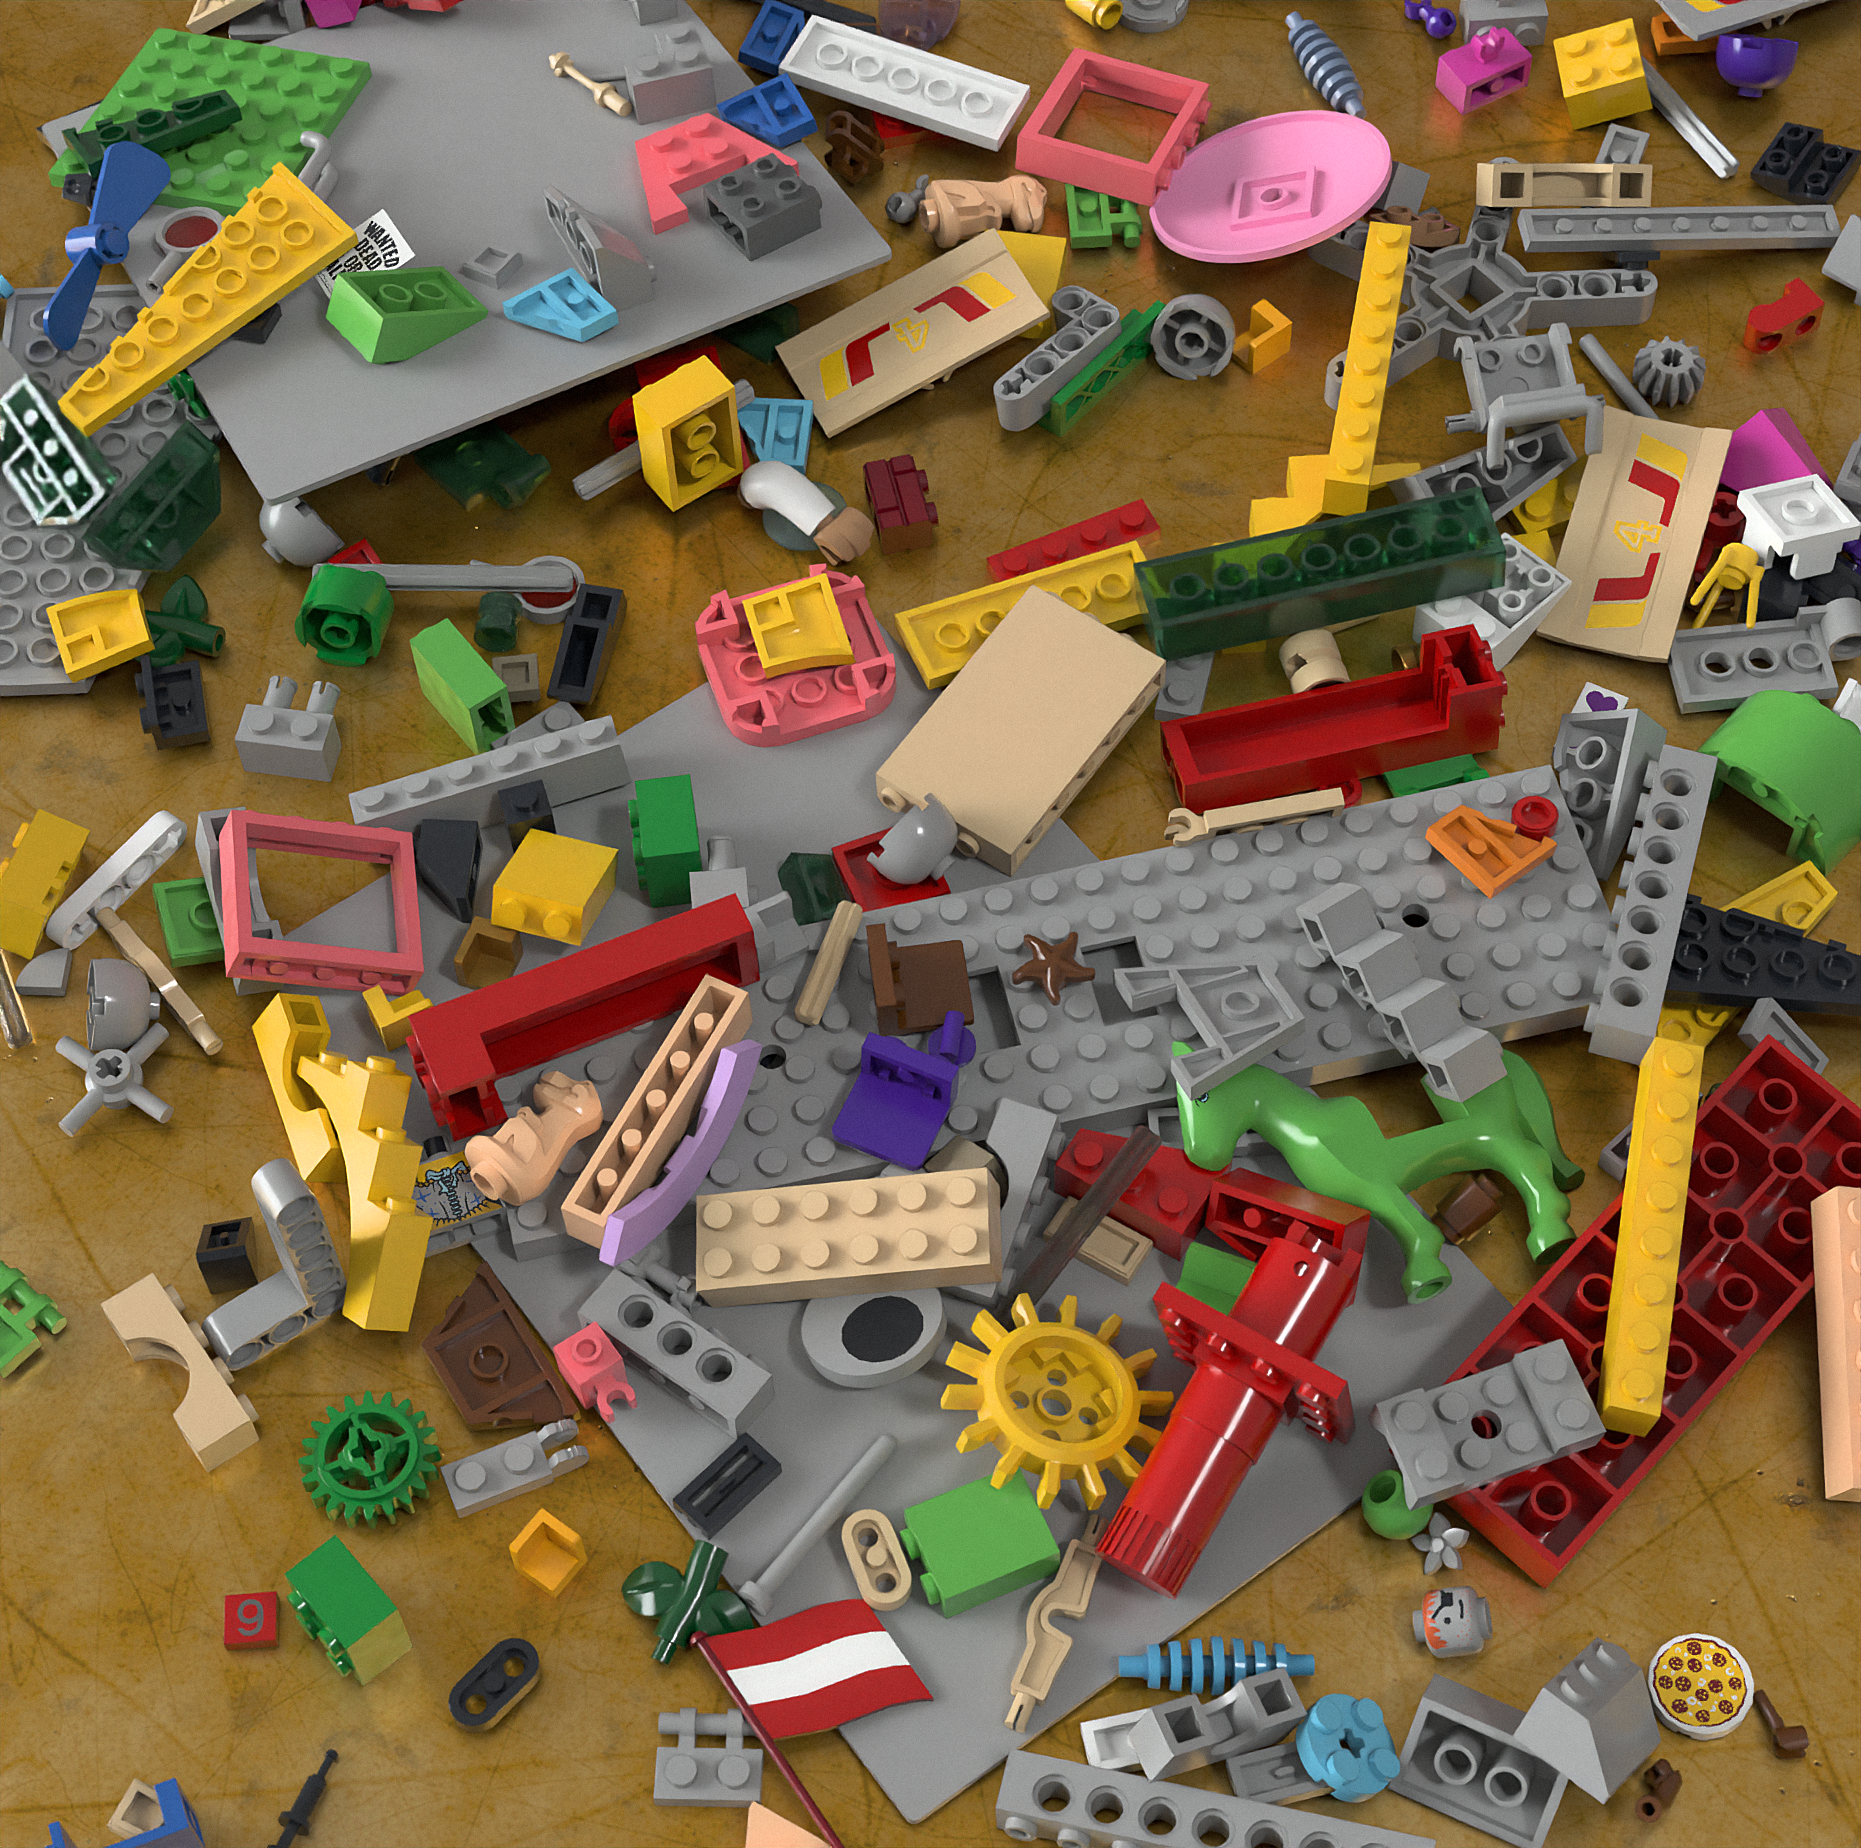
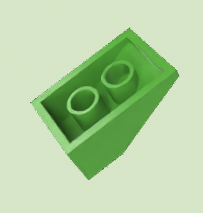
M443 266L337 273L326 318L367 361L382 365L392 361L408 360L487 318L489 310Z

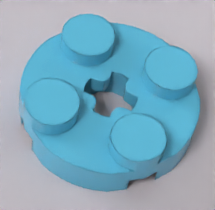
M1329 1694L1320 1698L1306 1710L1308 1715L1297 1726L1296 1731L1298 1754L1304 1768L1316 1783L1324 1779L1329 1786L1336 1789L1331 1795L1345 1802H1363L1382 1791L1399 1774L1400 1762L1396 1756L1393 1740L1383 1723V1713L1374 1701L1368 1698L1357 1700L1345 1694ZM1343 1739L1347 1742L1353 1755L1350 1750L1342 1749L1339 1741Z

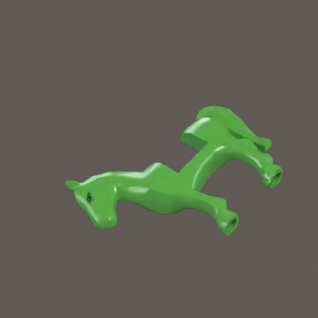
M1174 1041L1172 1043V1051L1175 1057L1195 1052L1185 1042ZM1503 1049V1057H1501L1508 1074L1462 1103L1437 1096L1425 1082L1424 1076L1420 1081L1444 1124L1387 1140L1364 1103L1354 1096L1321 1099L1302 1089L1281 1074L1257 1063H1253L1193 1101L1189 1100L1177 1081V1101L1180 1111L1184 1151L1191 1162L1210 1171H1220L1231 1163L1239 1138L1248 1129H1253L1282 1153L1295 1176L1308 1190L1371 1211V1217L1379 1221L1391 1232L1399 1243L1405 1259L1406 1269L1401 1278V1287L1408 1303L1419 1304L1429 1301L1443 1293L1452 1284V1276L1447 1265L1439 1259L1445 1237L1440 1228L1425 1219L1405 1196L1434 1179L1454 1172L1487 1168L1503 1173L1516 1187L1526 1205L1531 1228L1526 1244L1536 1265L1544 1266L1556 1262L1578 1239L1572 1227L1566 1222L1570 1217L1571 1202L1566 1194L1559 1191L1558 1188L1564 1191L1579 1187L1583 1184L1586 1173L1579 1166L1572 1163L1562 1149L1556 1131L1553 1107L1541 1076L1527 1060L1512 1051Z

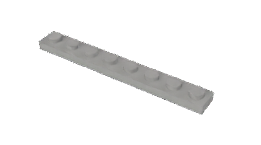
M1833 205L1521 209L1517 218L1525 252L1833 248L1842 233Z

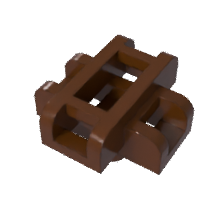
M838 110L826 117L825 141L833 146L832 150L824 155L828 166L853 184L862 179L867 172L874 176L883 170L884 160L880 157V154L885 150V142L880 137L870 131V128L865 124H861L854 119L847 111Z

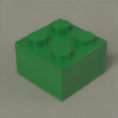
M686 774L635 781L637 799L628 800L631 828L633 830L632 845L635 866L637 867L639 890L649 891L651 908L690 904L692 902L689 873L703 871L691 776Z
M336 1535L284 1574L292 1590L286 1598L297 1613L295 1616L297 1621L313 1641L319 1637L328 1650L326 1652L328 1659L344 1678L352 1673L361 1685L365 1686L413 1648L398 1608Z

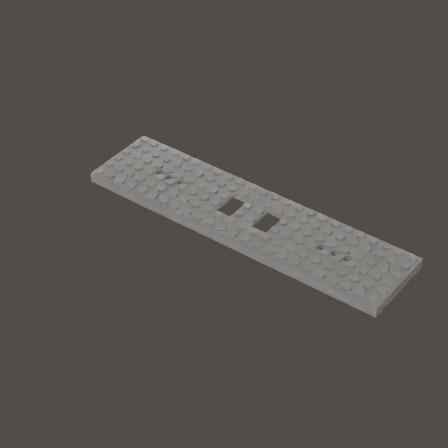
M1551 765L1343 809L1341 816L1331 817L1330 812L1309 816L1308 820L1304 823L1283 826L1281 823L1263 826V830L1243 834L1234 832L1216 836L1215 839L1193 842L1187 847L1169 846L863 912L862 920L821 1020L815 1026L798 1022L795 1019L794 1009L831 920L799 926L809 942V951L762 973L759 972L760 981L740 987V989L749 992L753 1018L752 1024L741 1041L750 1039L763 1045L758 1064L737 1120L717 1159L690 1200L664 1230L696 1223V1196L872 1179L876 1176L879 1177L881 1172L891 1164L839 1143L832 1137L833 1124L861 1072V1047L869 1031L879 1035L868 957L866 925L885 923L887 942L897 941L898 947L961 940L963 942L968 977L997 971L1018 1042L1017 1046L976 1054L968 1065L959 1068L958 1096L922 1166L924 1169V1165L958 1134L989 1152L986 1140L1002 1097L1057 1114L1061 1125V1132L1066 1133L1065 1140L1073 1139L1080 1128L1105 1132L1147 1122V1109L1179 1107L1177 1101V1080L1171 1072V1058L1175 1057L1172 1051V1043L1174 1041L1185 1042L1195 1051L1208 1048L1177 1000L1156 1005L1158 1015L1104 1026L1091 981L1070 982L1066 988L1060 990L1061 1002L1057 1006L1051 1004L1045 991L1036 982L1024 981L1019 985L1013 984L1012 974L1022 965L1033 959L1031 950L1024 946L1023 939L1027 934L1033 935L1054 946L1067 940L1069 933L1077 932L1078 945L1074 960L1083 967H1086L1082 952L1135 941L1143 967L1265 960L1304 1015L1305 1032L1255 1063L1272 1069L1301 1088L1419 1061L1415 1056L1408 1060L1404 1058L1383 1032V1027L1386 1025L1382 1016L1373 1007L1364 1011L1342 985V979L1345 978L1342 970L1333 960L1324 964L1323 960L1312 949L1295 909L1340 882L1362 886L1369 891L1377 904L1378 910L1375 915L1381 928L1405 934L1414 943L1418 951L1419 959L1417 964L1422 975L1446 982L1455 990L1460 999L1461 1006L1459 1012L1465 1025L1489 1031L1497 1038L1499 1043L1584 1025L1590 1003L1599 1004L1601 996L1594 995L1592 992L1599 966L1605 968L1609 966L1610 960L1601 958L1608 930L1617 932L1615 924L1609 923L1611 913ZM1527 796L1544 797L1553 802L1559 812L1557 830L1550 838L1557 843L1554 855L1492 899H1489L1425 839L1429 826L1461 804L1482 812L1490 819H1501L1511 823L1513 806L1517 801ZM1409 914H1418L1423 916L1428 923L1422 927L1414 928L1407 925L1403 918ZM684 1009L493 1082L508 1119L517 1117L518 1110L526 1106L530 1107L536 1115L543 1113L535 1106L533 1089L536 1083L539 1084L540 1078L551 1071L561 1072L572 1080L591 1081L599 1096L603 1111V1122L600 1129L578 1140L569 1149L549 1186L540 1196L519 1206L505 1201L513 1246L518 1262L592 1246L567 1234L561 1206ZM935 1030L890 1036L900 1039L908 1047L929 1054L928 1041ZM770 1054H778L785 1059L784 1064L776 1069L764 1068L760 1065V1061ZM702 1107L698 1110L669 1160L686 1135L695 1136ZM506 1122L490 1128L492 1136H494ZM664 1168L652 1187L660 1185L668 1175L665 1173Z

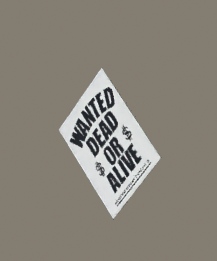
M384 209L354 229L359 244L314 275L329 299H331L337 273L397 269L415 256Z

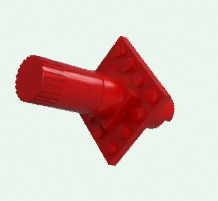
M1294 1220L1284 1239L1278 1237L1271 1239L1228 1315L1162 1281L1152 1298L1159 1316L1158 1319L1163 1326V1332L1166 1334L1168 1345L1174 1350L1173 1358L1186 1367L1195 1370L1173 1408L1170 1414L1171 1419L1095 1548L1094 1552L1099 1557L1141 1585L1160 1595L1176 1600L1249 1470L1258 1462L1280 1422L1289 1427L1294 1417L1307 1423L1304 1429L1315 1438L1331 1444L1336 1439L1347 1445L1356 1429L1348 1381L1314 1362L1357 1288L1356 1283L1351 1277L1362 1260L1363 1255L1350 1248L1345 1252L1327 1244L1312 1234L1307 1225Z

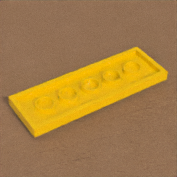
M1135 540L895 614V627L928 690L952 682L1032 584L1045 592L1051 591L1056 593L1066 604L1082 613L1088 612L1093 614L1103 625L1115 632L1171 615L1172 602Z

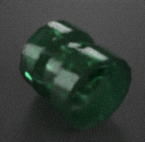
M494 591L483 595L478 607L480 619L475 625L473 634L475 643L484 650L497 653L508 652L514 649L519 634L516 625L519 624L522 617V602L512 594Z

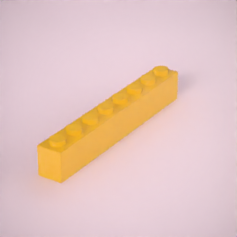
M1370 221L1325 477L1322 503L1323 513L1365 518L1408 261L1412 226Z
M1655 1037L1640 1064L1596 1411L1606 1429L1641 1437L1646 1436L1660 1418L1705 1048L1661 1037Z

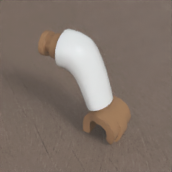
M760 461L748 467L741 476V482L737 488V496L742 505L750 509L776 510L809 537L818 532L813 540L818 544L819 549L833 566L841 560L848 562L855 556L860 557L871 546L869 540L875 526L870 519L852 507L843 508L833 517L832 515L835 513L836 507L809 479L793 467L781 461Z

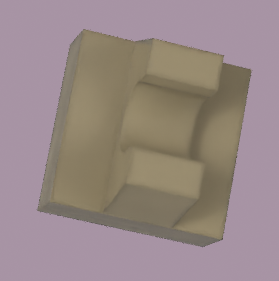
M537 653L492 658L493 671L507 686L510 705H512V702L520 701L536 703L541 699Z

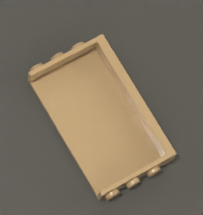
M1032 584L875 773L877 797L891 811L897 813L902 811L906 814L914 805H917L923 811L929 805L924 797L928 793H932L954 817L958 828V839L955 847L964 855L971 858L976 856L1012 878L1165 685L1166 660L1141 647L1131 636L1124 633L1119 634L1106 627L1093 614L1088 612L1082 613L1066 604L1056 593L1051 591L1045 592Z

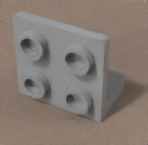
M266 0L230 19V39L241 41L276 40L309 27L310 9L305 0Z

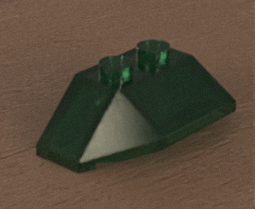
M25 373L0 399V468L38 526L50 528L82 525L111 496L117 474L92 437L89 436L87 438L62 413L58 405L59 400L31 375Z
M187 419L143 463L95 517L81 539L114 569L169 573L221 513L220 448Z

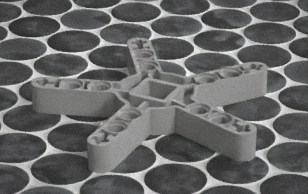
M1499 157L1489 163L1519 162L1509 157ZM1476 205L1465 244L1448 246L1432 254L1411 244L1409 245L1401 302L1408 305V311L1398 317L1387 388L1436 356L1461 362L1460 358H1455L1453 351L1458 337L1470 336L1473 343L1479 341L1486 343L1514 339L1515 336L1525 335L1527 329L1550 328L1553 323L1560 322L1566 323L1568 327L1636 325L1644 323L1652 314L1658 281L1655 275L1645 269L1527 273L1517 260L1505 253L1517 207ZM1356 220L1339 233L1308 247L1307 254L1315 262L1360 282L1369 225ZM1468 293L1483 305L1472 313H1469L1457 302V300ZM1347 350L1334 357L1327 366L1324 399L1326 404L1334 410L1338 408ZM1560 420L1513 426L1512 428L1516 434L1555 423L1560 425Z

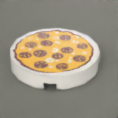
M1698 1633L1675 1637L1660 1647L1650 1663L1646 1685L1653 1712L1664 1726L1676 1733L1678 1730L1683 1734L1691 1735L1690 1738L1703 1741L1724 1737L1740 1726L1752 1705L1754 1681L1747 1662L1734 1647L1717 1637Z

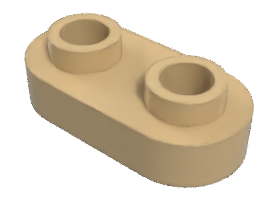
M864 1509L853 1513L843 1525L842 1544L861 1595L865 1602L874 1609L880 1611L895 1610L904 1605L909 1599L912 1591V1577L893 1526L883 1513L876 1510ZM865 1536H873L877 1539L876 1544L871 1547L862 1546L859 1541ZM883 1581H890L895 1584V1588L890 1592H881L877 1589V1586Z

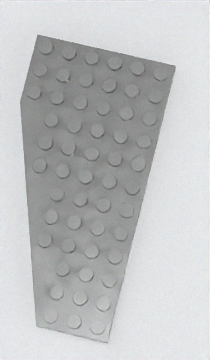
M134 284L96 285L77 343L72 349L67 351L57 350L46 336L43 328L45 308L59 287L13 288L15 293L8 297L2 343L41 393L34 401L48 426V439L0 449V696L89 692L98 673L72 683L66 674L46 608L77 597L106 591L137 589L140 593L223 435L222 430L201 396L198 397L210 415L206 420L201 419L183 399L176 401L166 382L88 438L62 413L58 405L61 397L89 367L93 369L110 353V344L118 335L124 337L139 321L138 313L144 307H147Z

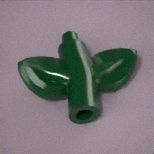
M183 575L170 587L161 602L160 612L145 610L155 650L143 655L150 654L154 667L179 664L185 656V648L213 657H218L221 654L226 639L225 629L204 622L208 615V602L198 583L189 575ZM140 656L134 658V660L141 663Z
M696 1539L684 1575H682L678 1568L664 1561H650L636 1568L624 1581L621 1591L628 1606L644 1618L660 1620L652 1634L659 1639L651 1655V1658L655 1661L670 1666L677 1648L686 1650L691 1636L697 1631H705L711 1637L754 1629L751 1613L746 1603L736 1593L717 1589L723 1568L729 1556L723 1549L706 1541Z

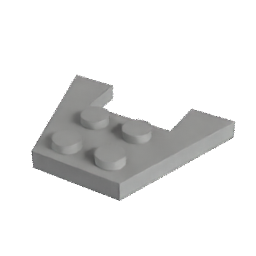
M1265 960L1113 969V984L1132 1012L1177 1000L1207 1044L1208 1048L1171 1058V1072L1190 1101H1193L1305 1032L1304 1015Z

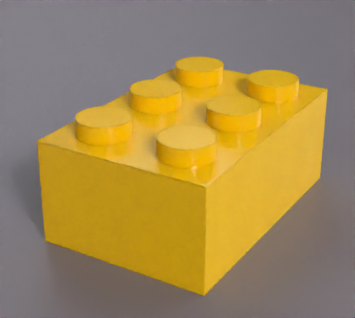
M705 355L689 364L682 365L672 374L654 384L645 386L640 392L632 396L644 480L673 512L744 471L735 386Z

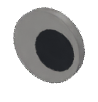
M937 1287L815 1298L810 1300L805 1309L801 1323V1335L812 1365L825 1378L843 1386L873 1388L902 1380L924 1366L941 1345L946 1332L947 1315Z

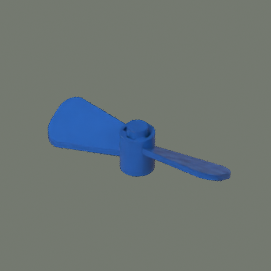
M130 141L117 142L105 150L89 223L85 226L73 228L66 237V253L74 265L47 304L43 315L44 332L53 346L59 351L70 350L77 343L102 266L120 263L126 258L129 252V238L127 234L170 181L171 173L166 161L158 154L137 143Z

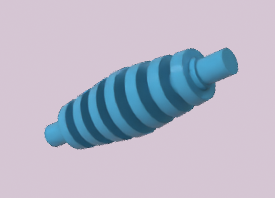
M1210 1636L1208 1655H1203L1201 1638L1189 1639L1188 1655L1181 1654L1180 1641L1168 1642L1167 1655H1160L1159 1643L1147 1645V1653H1142V1656H1119V1677H1143V1680H1147L1148 1688L1160 1689L1161 1677H1168L1169 1690L1181 1691L1182 1677H1188L1190 1693L1202 1694L1203 1677H1209L1211 1695H1223L1225 1676H1230L1232 1689L1240 1680L1245 1679V1676L1252 1677L1281 1667H1285L1290 1678L1291 1676H1314L1315 1673L1313 1654L1290 1655V1652H1286L1285 1644L1273 1643L1272 1655H1266L1264 1642L1252 1640L1250 1655H1245L1243 1639L1231 1638L1229 1655H1224L1221 1636Z

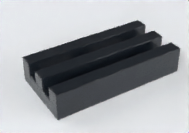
M745 1432L672 1499L673 1506L680 1514L684 1513L688 1521L694 1527L697 1526L701 1529L702 1535L710 1540L782 1473L781 1463ZM748 1451L753 1455L734 1474H731L723 1481L719 1488L697 1508L692 1505ZM762 1464L764 1465V1467H763L753 1478H751L738 1492H736V1493H735L723 1506H721L709 1519L706 1518V1517H707L717 1506H719L732 1492H734L747 1478H749Z

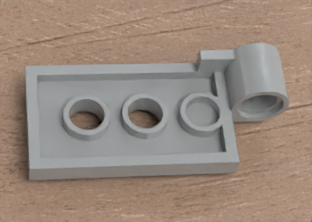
M1840 598L1826 605L1800 607L1794 619L1755 622L1753 629H1748L1746 623L1677 630L1667 663L1681 714L1738 708L1749 696L1764 690H1784L1800 695L1807 693L1813 695L1818 700L1836 698L1839 686L1831 662L1850 660L1861 656V602L1855 598ZM1761 658L1771 664L1772 667L1759 669L1753 666L1750 660ZM1720 663L1728 671L1720 674L1714 673L1706 667V664Z

